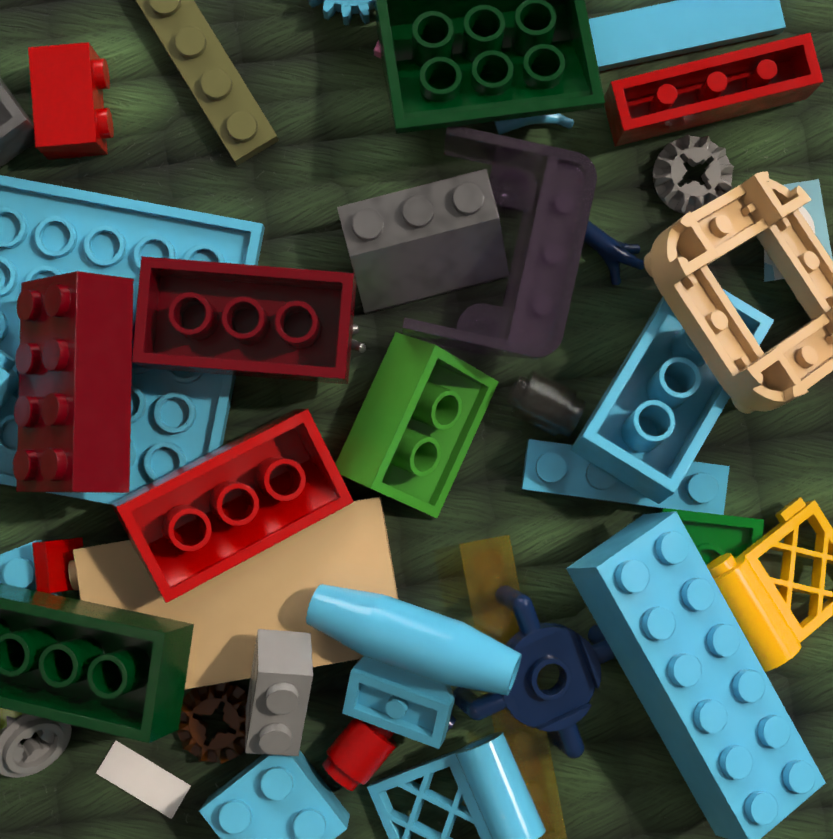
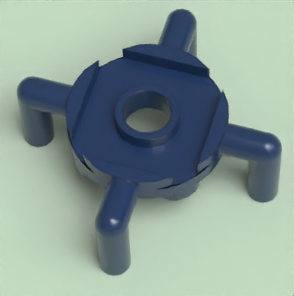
M501 586L496 591V601L514 613L520 629L505 644L522 654L515 682L508 696L488 692L478 697L470 689L458 687L453 691V695H456L454 704L473 720H482L506 709L512 717L522 724L546 731L547 740L566 756L573 759L579 758L584 752V744L576 723L587 714L592 706L589 702L595 687L599 689L601 682L600 665L616 657L598 625L592 626L588 631V639L593 643L591 645L577 632L562 624L540 623L529 596L510 586ZM548 664H556L559 669L557 683L550 689L540 690L537 685L539 671Z

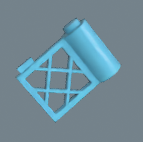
M503 732L487 735L467 744L461 749L377 780L367 786L389 839H411L413 832L426 839H453L450 837L457 816L473 823L480 839H538L546 832ZM450 767L458 785L454 801L429 789L434 773ZM423 777L421 785L413 781ZM398 786L417 796L410 817L393 809L386 792L387 790ZM463 799L467 807L461 805ZM425 800L449 811L442 833L417 821Z

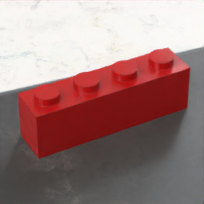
M806 33L611 81L604 95V107L616 147L806 100L824 81L811 33Z

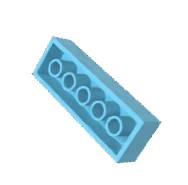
M677 511L643 514L566 568L716 836L726 839H761L826 784Z

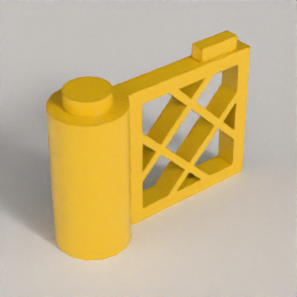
M801 497L795 498L775 514L780 523L740 555L734 558L731 553H726L706 565L765 672L778 668L792 659L802 647L801 642L833 616V592L824 590L827 563L833 564V528L815 500L804 502ZM806 519L816 533L814 551L797 547L799 525ZM769 549L783 552L780 579L769 577L758 559ZM796 556L813 560L811 586L793 582ZM792 591L810 595L808 617L800 623L790 610Z

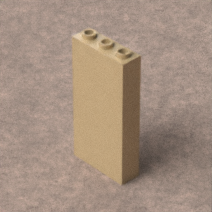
M381 497L354 501L350 505L168 603H165L130 540L74 549V560L69 561L68 566L71 586L74 591L79 590L80 599L83 601L194 624L185 689L250 678L258 629L311 633L313 667L361 659L363 655L306 623L309 603L320 584L379 593L398 599Z

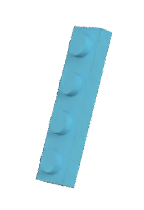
M533 439L527 440L521 484L522 490L654 508L724 515L730 466L693 461L676 492L660 504H657L571 451L570 449L573 445Z

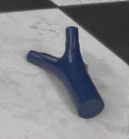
M588 219L576 232L575 235L597 251L603 258L610 271L612 285L621 284L620 263L638 270L644 268V261L632 255L639 254L640 246L638 244H627L617 241Z

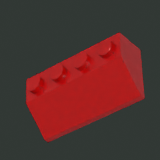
M294 409L111 503L163 600L165 603H168L350 505L354 501L309 410Z

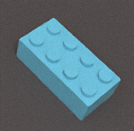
M723 289L760 346L774 320ZM663 297L570 449L657 504H660L676 492L730 398Z

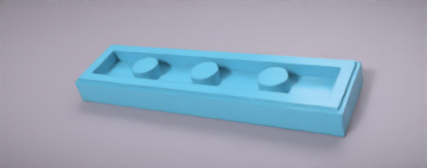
M676 0L589 19L599 72L780 34L786 28L780 0Z

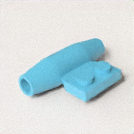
M320 584L315 590L307 610L306 623L363 655L350 672L342 714L440 749L446 738L456 695H453L451 686L508 696L519 670L522 658L521 653L462 621L384 594Z

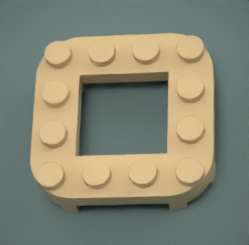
M768 171L753 175L741 185L692 213L689 211L657 236L651 251L644 257V267L647 273L654 279L658 290L719 384L731 397L734 406L740 412L746 414L754 411L777 409L809 392L807 389L833 371V261L799 211V208L812 199L799 185L790 191L782 184L769 179ZM755 236L811 319L809 323L765 353L707 266Z

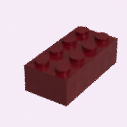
M141 256L132 363L147 369L348 384L357 284L354 273Z
M75 271L21 283V293L17 300V314L21 320L20 345L15 357L16 368L19 372V398L14 407V418L18 425V447L13 459V473L17 479L16 492L129 493L134 279Z

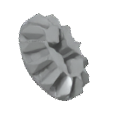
M687 134L682 138L669 142L660 152L653 168V183L658 196L669 208L682 214H687L689 211L692 213L731 190L734 166L730 164L726 156V149L713 143L709 136L696 137ZM688 162L690 166L695 167L698 164L702 165L707 162L709 165L701 176L705 184L700 185L697 181H692L679 187L678 184L683 180L682 177L687 172L683 163Z
M24 713L17 718L7 716L6 728L0 729V773L7 777L20 778L33 775L47 768L66 749L71 737V725ZM35 732H37V734L39 735L35 738H31ZM22 739H27V740L24 742V744L21 745L20 741H21Z

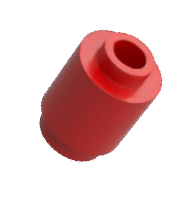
M353 718L327 749L328 757L322 763V766L337 783L347 790L354 791L359 784L365 785L395 750L397 744L392 738L394 732Z

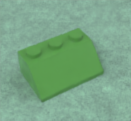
M395 332L335 463L340 474L438 518L499 381L435 344Z

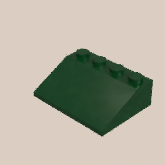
M375 0L376 28L381 61L396 134L604 108L605 99L585 0Z

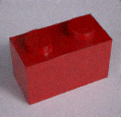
M89 42L28 47L35 148L48 160L108 155L106 139L113 138L114 127L111 111L109 108H104L103 90L110 88V76L106 59H100Z

